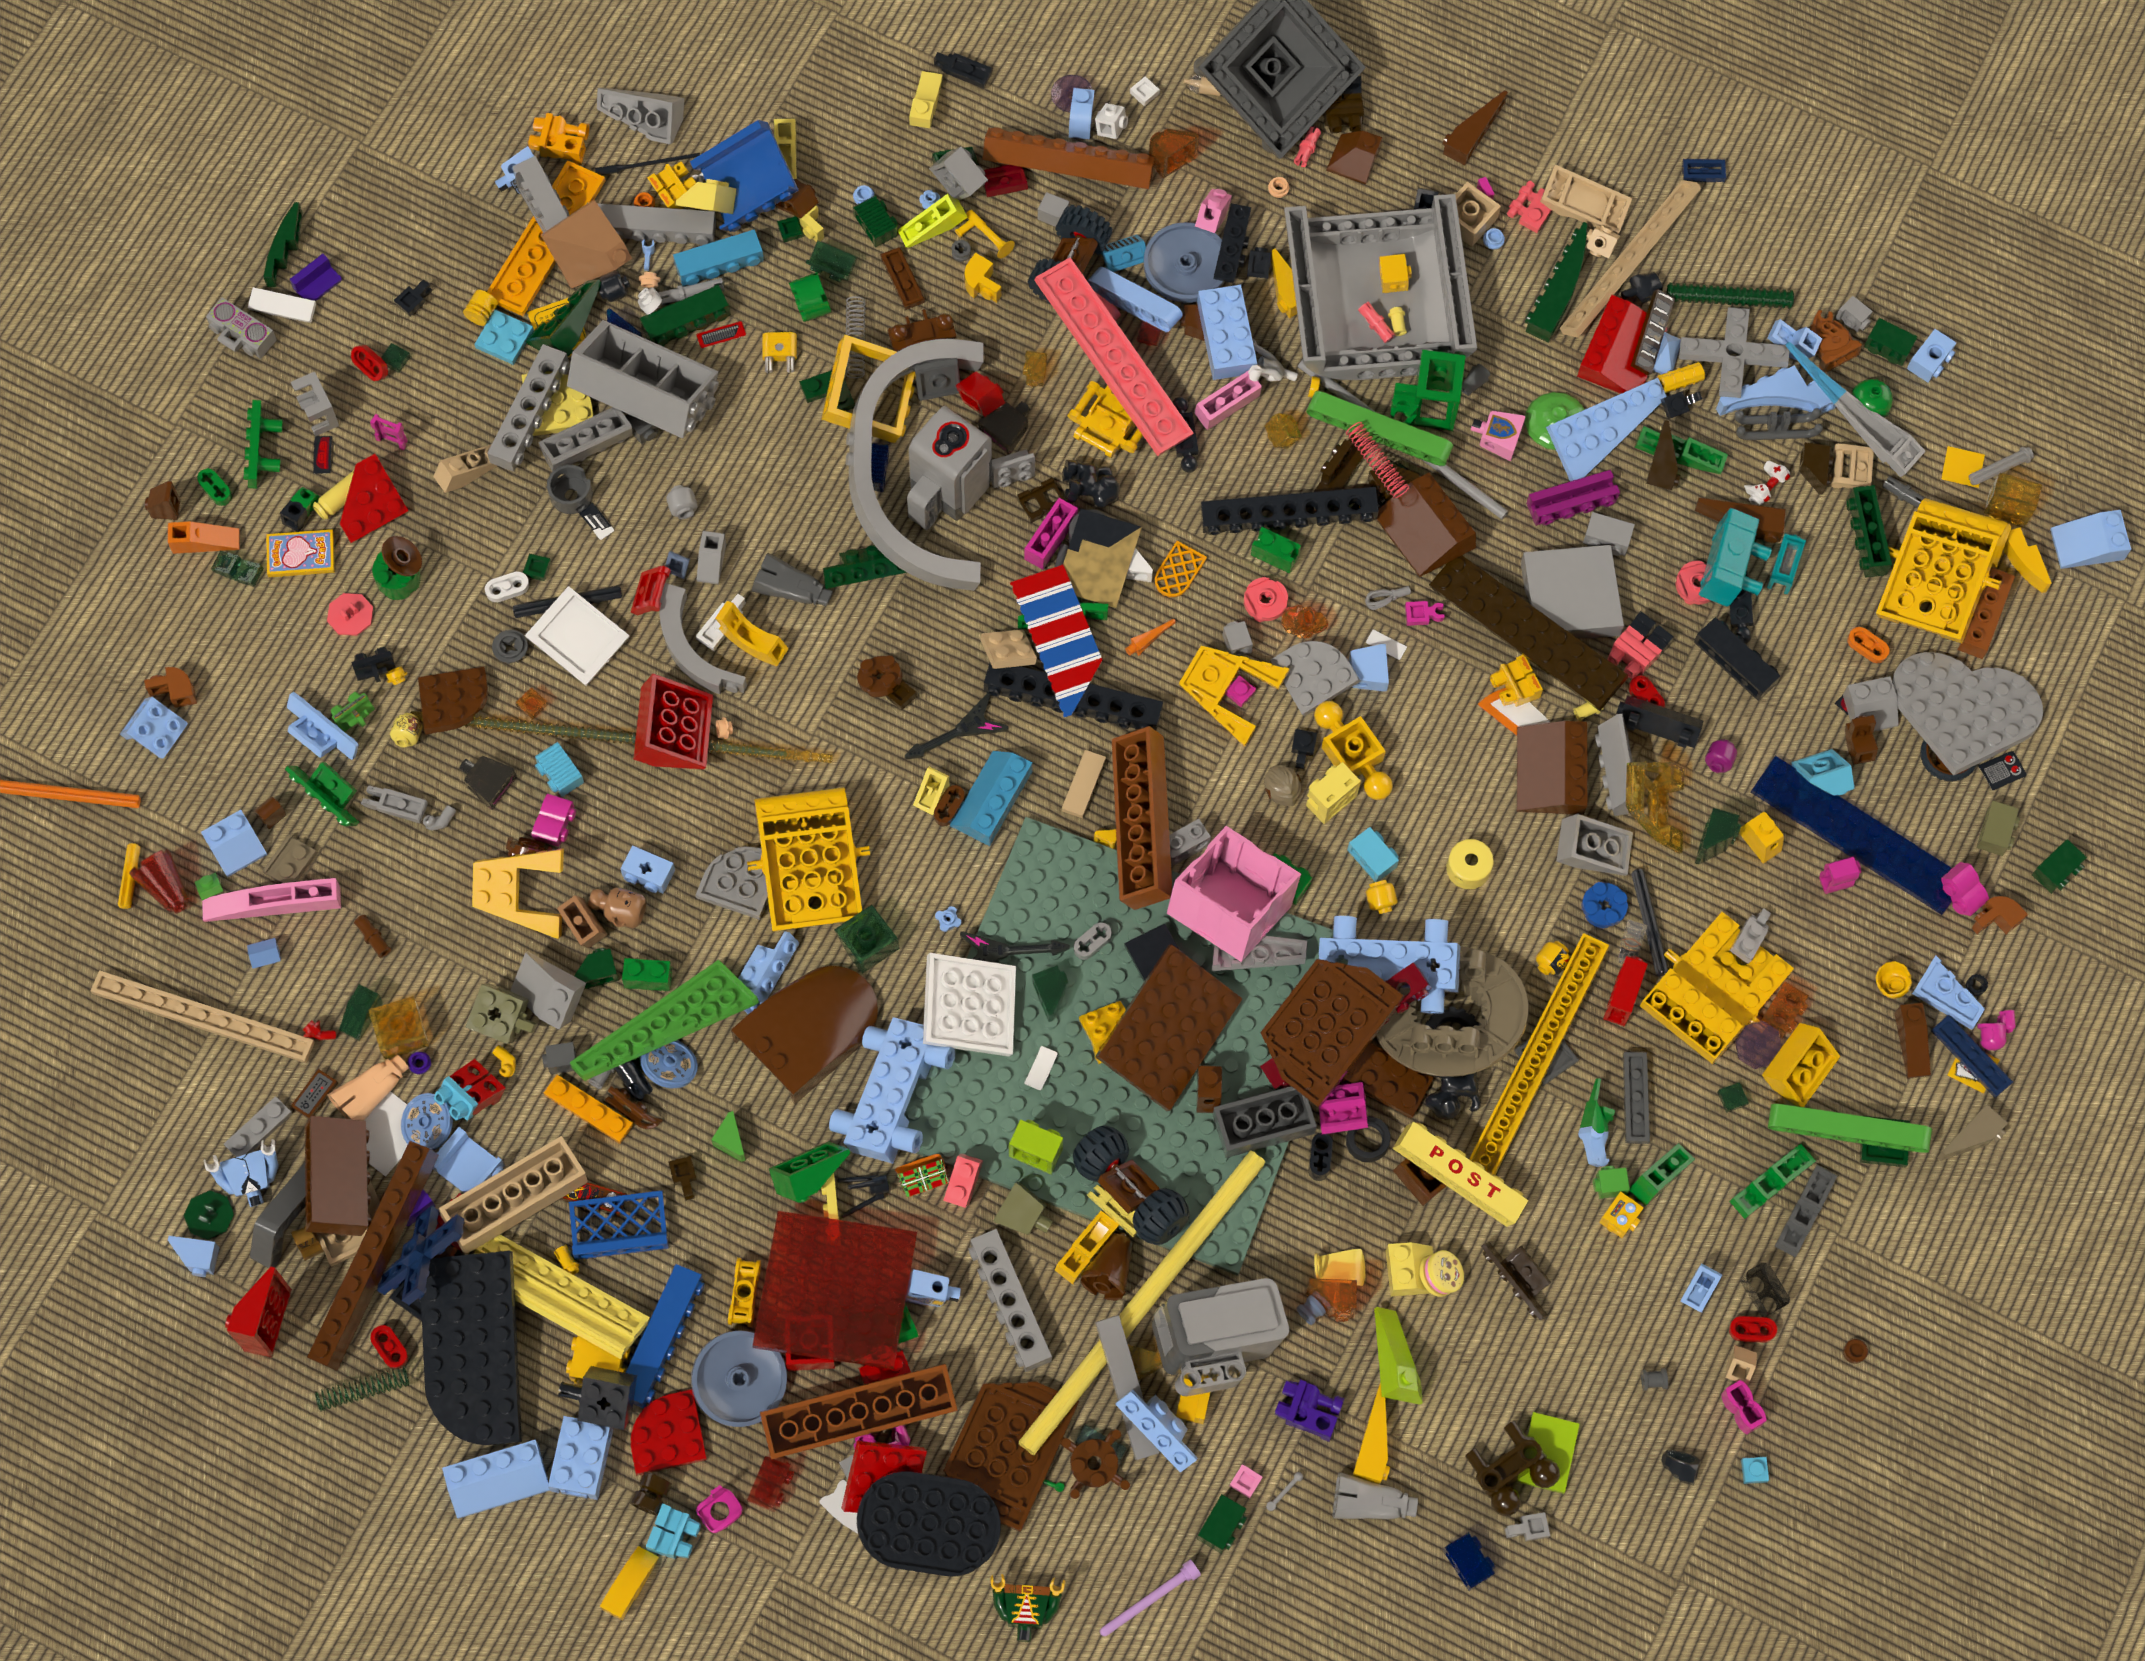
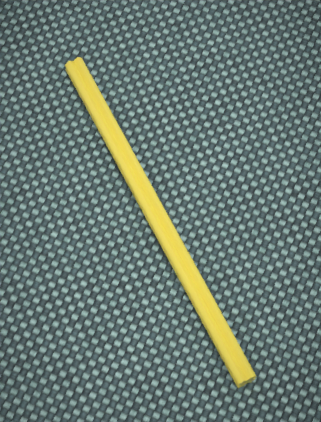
M1251 1150L1248 1152L1120 1313L1119 1317L1126 1339L1265 1165V1160ZM1100 1340L1019 1440V1445L1030 1454H1036L1107 1364Z

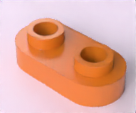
M1856 627L1850 631L1847 642L1853 650L1873 663H1882L1889 655V646L1886 642L1863 627ZM1855 638H1859L1862 642H1856ZM1873 651H1878L1880 655H1875Z

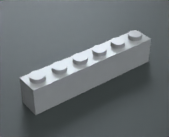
M598 204L621 239L626 238L635 241H643L645 239L654 240L659 243L669 241L678 244L696 243L698 245L714 242L716 229L715 211Z

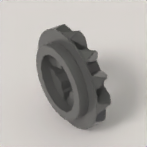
M506 630L499 633L492 643L494 656L500 662L507 664L518 663L521 658L525 657L528 649L525 636L515 630ZM513 643L516 651L510 650L506 653L507 649L504 644L510 646Z

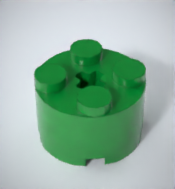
M817 272L789 282L803 322L832 313Z
M382 552L378 553L373 563L372 573L379 591L392 600L408 598L420 585L419 571L413 576L399 575L385 563Z

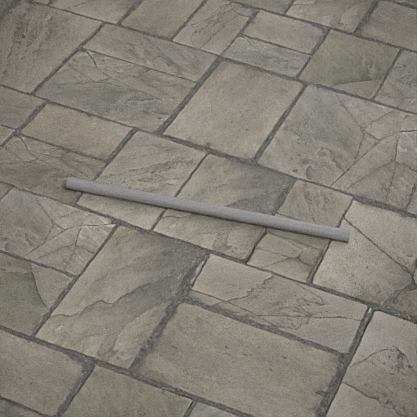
M1303 360L1299 363L1298 368L1310 377H1320V384L1338 398L1374 411L1331 378L1318 375L1309 370L1304 365ZM1424 461L1501 520L1508 514V510L1449 466H1438Z

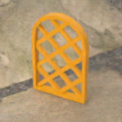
M1176 541L1155 575L1157 590L1167 597L1183 595L1190 587L1207 557ZM1177 547L1179 553L1172 554ZM1180 547L1186 549L1187 551L1181 552ZM1190 553L1192 560L1184 561L1182 555ZM1193 554L1199 556L1200 558L1194 559ZM1180 556L1181 562L1173 564L1172 557ZM1169 559L1171 565L1164 566ZM1202 561L1199 567L1197 568L1196 562ZM1193 563L1194 570L1187 571L1185 565ZM1182 565L1184 572L1176 574L1175 567ZM1172 568L1173 574L1166 576L1164 569ZM1162 571L1163 577L1158 578L1159 573ZM1194 573L1192 578L1189 580L1188 574ZM1185 575L1187 582L1179 583L1178 576ZM1175 577L1176 584L1169 586L1167 579ZM1164 580L1166 586L1160 588L1157 581ZM1187 585V586L1181 591L1180 586ZM1177 587L1179 592L1171 594L1170 589Z

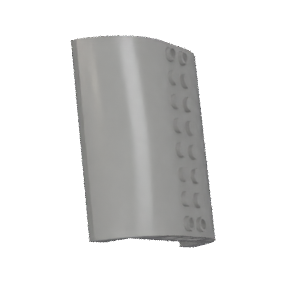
M1455 194L1435 195L1432 208L1316 218H1307L1306 206L1284 207L1303 363L1309 370L1324 377L1340 380H1369L1415 376L1418 372L1422 349L1466 355L1465 359L1477 350ZM1405 254L1406 265L1411 266L1412 278H1409L1408 291L1382 293L1379 257ZM1369 301L1375 311L1385 318V323L1393 331L1391 319L1388 317L1389 310L1394 307H1401L1405 311L1404 322L1407 333L1402 336H1394L1389 342L1384 343L1374 329H1370V324L1358 309Z

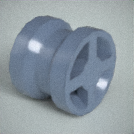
M1312 1295L1306 1299L1305 1304L1299 1305L1296 1308L1300 1316L1310 1325L1316 1322L1318 1316H1323L1326 1313L1321 1303Z

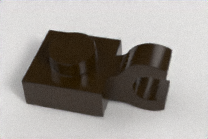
M691 1156L668 1161L674 1186L681 1184L685 1201L694 1199L690 1182L697 1180Z

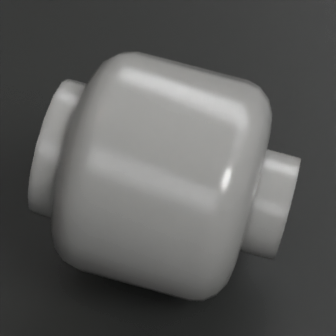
M677 485L666 496L671 515L679 519H687L694 515L698 505L691 488Z

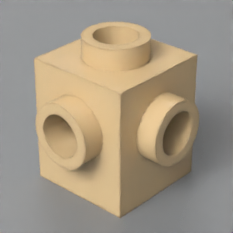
M1597 225L1594 230L1590 229L1586 236V241L1588 242L1586 248L1590 249L1589 252L1594 256L1601 257L1602 255L1610 258L1620 239V235L1614 233L1613 229L1607 225Z

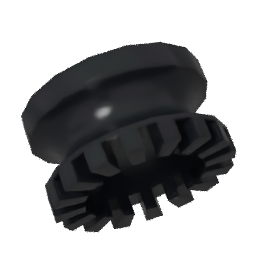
M1981 974L1972 975L1965 984V989L1977 997L1981 996L1988 987L1987 979L1981 976ZM1973 981L1981 983L1980 990L1977 991L1972 988Z

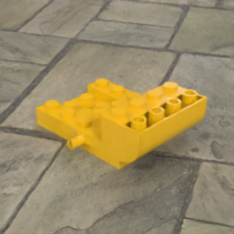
M1924 498L1917 511H1914L1900 550L1888 546L1890 556L1896 558L1878 606L1877 616L1894 623H1903L1940 635L1942 638L1963 644L1982 591L1986 586L1997 590L2000 589L2002 581L1989 578V572L1991 567L1996 568L2011 530L2010 523ZM1931 602L1932 609L1929 612H1922L1920 610L1922 603Z
M845 788L754 799L762 854L760 860L747 861V866H749L748 871L762 869L765 875L772 932L862 921L863 913L856 859L859 856L870 855V851H867L870 848L869 846L856 848L853 843ZM813 896L821 900L822 904L818 909H812L808 905V900Z
M1723 912L1718 915L1687 953L1679 956L1670 948L1664 956L1674 963L1673 969L1670 968L1640 1004L1643 1010L1712 1065L1724 1054L1746 1027L1752 1025L1760 1033L1765 1030L1767 1025L1757 1018L1758 1012L1794 970L1791 965L1777 954L1773 956L1761 946H1759L1749 964H1738L1736 961L1737 956L1729 950L1740 932V929H1738L1740 925Z

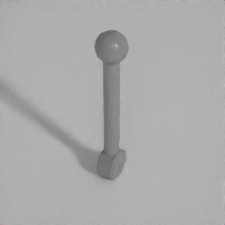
M1296 1472L1294 1479L1273 1501L1267 1503L1266 1508L1268 1511H1274L1276 1504L1297 1481L1303 1479L1301 1472Z

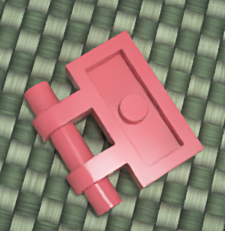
M1528 181L1519 190L1516 200H1513L1509 205L1510 209L1507 215L1510 218H1514L1516 214L1522 216L1519 224L1538 233L1552 210L1540 202L1544 189L1540 188L1536 194L1532 191L1535 184L1532 181ZM1525 200L1531 202L1528 208L1523 206Z

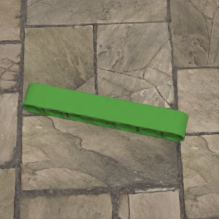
M1321 391L1314 392L1306 410L1309 416L1346 431L1355 423L1362 422L1364 424L1362 429L1367 428L1363 434L1370 432L1366 438L1373 436L1371 440H1376L1375 442L1438 466L1446 465L1453 448V444L1447 439ZM1361 423L1356 424L1355 426H1353V427L1349 430V432H1352V431H1353L1357 426H1359Z
M1771 1104L1768 1128L1775 1131L1920 1153L1929 1152L1932 1128L1924 1125L1784 1104Z

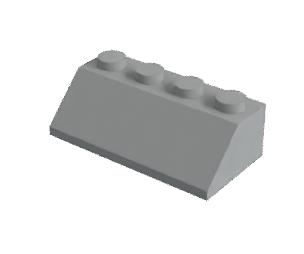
M612 407L538 443L547 464L554 471L560 466L583 461L596 452H602L613 444L625 441L626 438L632 436V426L620 410Z
M1617 714L1598 726L1599 734H1595L1597 747L1602 748V754L1599 755L1600 766L1605 768L1606 775L1602 776L1605 789L1609 788L1610 796L1606 797L1608 810H1613L1614 816L1641 811L1627 728L1623 715Z

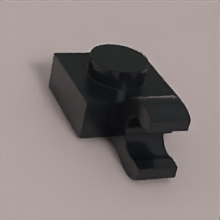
M422 280L414 289L408 286L394 299L395 304L411 317L425 303L422 297H426L432 292L430 284Z
M1683 391L1660 400L1667 419H1671L1689 412L1688 405L1702 400V396L1699 391L1685 397Z
M1295 729L1291 750L1292 753H1297L1295 768L1304 769L1306 755L1313 756L1317 738L1316 732Z

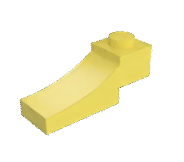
M922 71L918 89L912 102L909 116L910 125L931 128L943 74Z
M774 119V137L793 179H797L796 120Z

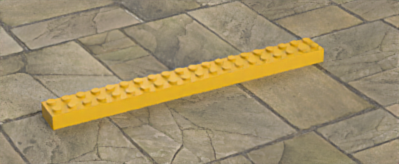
M1582 934L1469 1158L1470 1161L1483 1165L1485 1171L1489 1174L1496 1175L1609 950V944L1587 934Z

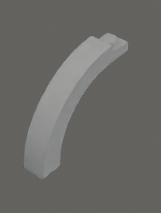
M665 583L660 599V622L665 644L674 662L691 680L709 691L721 694L723 687H725L726 690L733 693L738 691L744 693L747 687L746 677L709 664L691 648L682 629L683 609L687 600L686 589Z

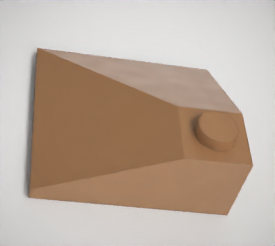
M592 200L541 234L570 288L577 287L586 281L610 273L632 259L624 242L595 200Z

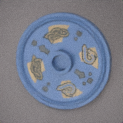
M677 1040L642 1055L640 1059L646 1076L654 1083L666 1088L684 1087L694 1079L697 1073L695 1055L685 1044Z
M431 1093L421 1094L413 1098L406 1106L401 1119V1131L406 1143L408 1144L409 1141H412L431 1150L440 1147L447 1140L452 1129L453 1117L449 1113V1104L446 1102L443 1105H439L434 1100L435 1094Z

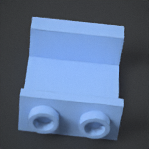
M458 1127L437 1152L439 1156L433 1170L465 1193L503 1171L505 1165L501 1158L498 1157L496 1159L470 1139L463 1129Z

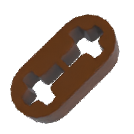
M952 785L948 787L935 807L934 820L939 826L950 825L964 802L965 794L960 786ZM955 793H958L960 799L955 798L951 804L950 794L954 795ZM946 808H948V817L940 819L939 812L944 813Z

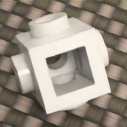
M1105 103L1095 118L1098 136L1118 138L1128 124L1125 107Z

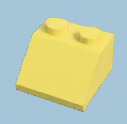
M706 179V183L697 182L677 199L676 205L733 214L736 188L729 187L727 182Z
M1412 1242L1388 1244L1386 1260L1391 1297L1430 1294L1421 1281L1419 1269L1422 1260L1426 1256L1433 1254L1432 1246Z

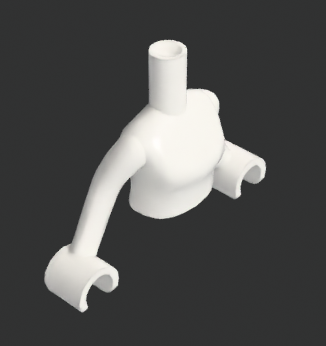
M1252 338L1254 350L1263 356L1260 357L1257 365H1252L1248 371L1250 380L1258 381L1260 376H1263L1268 381H1280L1283 377L1292 381L1296 380L1297 373L1285 369L1273 354L1257 345V342Z

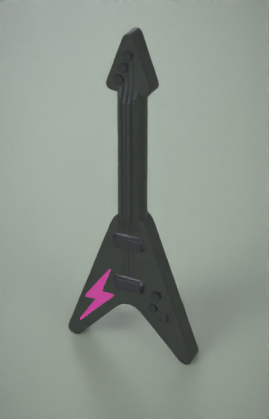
M986 694L954 729L921 745L916 743L905 754V759L922 758L925 752L958 736L1008 731V726L984 718L990 695Z
M960 932V937L977 950L973 960L992 963L1009 955L1051 953L1052 956H1055L1070 949V945L1051 940V944L1009 946L1005 943L971 933Z

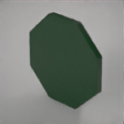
M209 1190L191 1198L183 1216L191 1234L210 1240L228 1231L234 1218V1212L227 1196Z

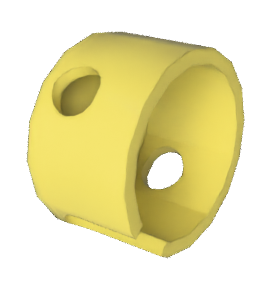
M1465 839L1458 842L1452 848L1446 864L1450 880L1456 886L1463 889H1476L1483 886L1489 879L1494 865L1493 854L1486 844L1476 839ZM1468 854H1474L1478 858V863L1470 866L1465 862V857Z

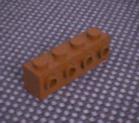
M1992 567L1989 572V578L2001 580L2000 589L1997 590L1986 586L1982 591L1963 644L1960 643L1957 649L1980 659H1983L1988 651L2015 578L2011 574Z

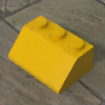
M1799 1023L1762 1076L1778 1094L1797 1107H1805L1836 1064L1840 1055L1820 1028Z

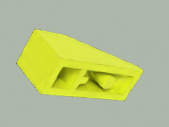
M946 194L897 231L905 246L910 248L951 230L968 217L959 200Z

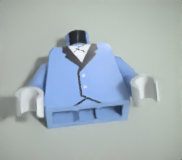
M262 1140L261 1150L222 1162H218L217 1156L213 1155V1164H207L206 1160H204L205 1169L212 1174L216 1183L228 1194H235L236 1197L247 1195L250 1207L261 1205L264 1202L260 1190L270 1187V1183L274 1181L279 1166L275 1151V1140H271L272 1146L270 1147L265 1146L264 1140Z

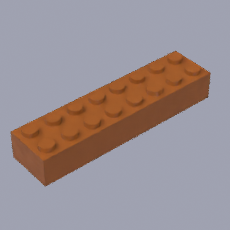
M1150 726L1112 739L1119 899L1134 910L1170 899L1172 894L1164 736Z
M944 1363L760 1411V1416L771 1459L958 1410L947 1366Z

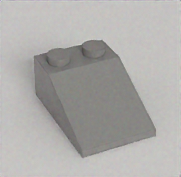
M1579 814L1564 818L1561 823L1556 862L1574 868L1626 876L1628 875L1633 832Z
M527 951L510 991L529 1000L527 1007L540 1020L560 1030L571 1022L586 983Z

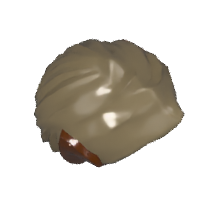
M1284 765L1270 767L1263 779L1264 790L1267 792L1269 799L1277 804L1293 807L1301 793L1299 774H1296L1293 768Z

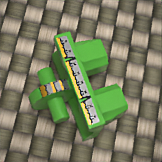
M357 692L349 696L347 699L349 704L345 707L336 705L331 709L332 719L344 732L357 723L363 728L366 725L363 719L375 710L365 693L360 695Z

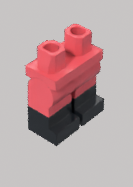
M1640 611L1634 621L1614 642L1607 660L1615 666L1623 660L1628 664L1624 672L1629 678L1633 679L1638 674L1643 675L1669 648L1674 636L1660 625L1654 629L1656 622Z

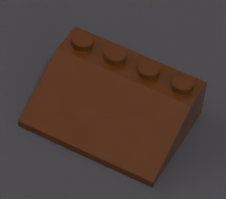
M1430 473L1411 481L1408 484L1409 489L1400 497H1392L1378 510V517L1376 519L1419 577L1476 548V532ZM1406 487L1400 493L1396 494L1394 497L1402 494L1408 487Z
M1559 721L1517 727L1516 812L1584 815L1587 808V722Z

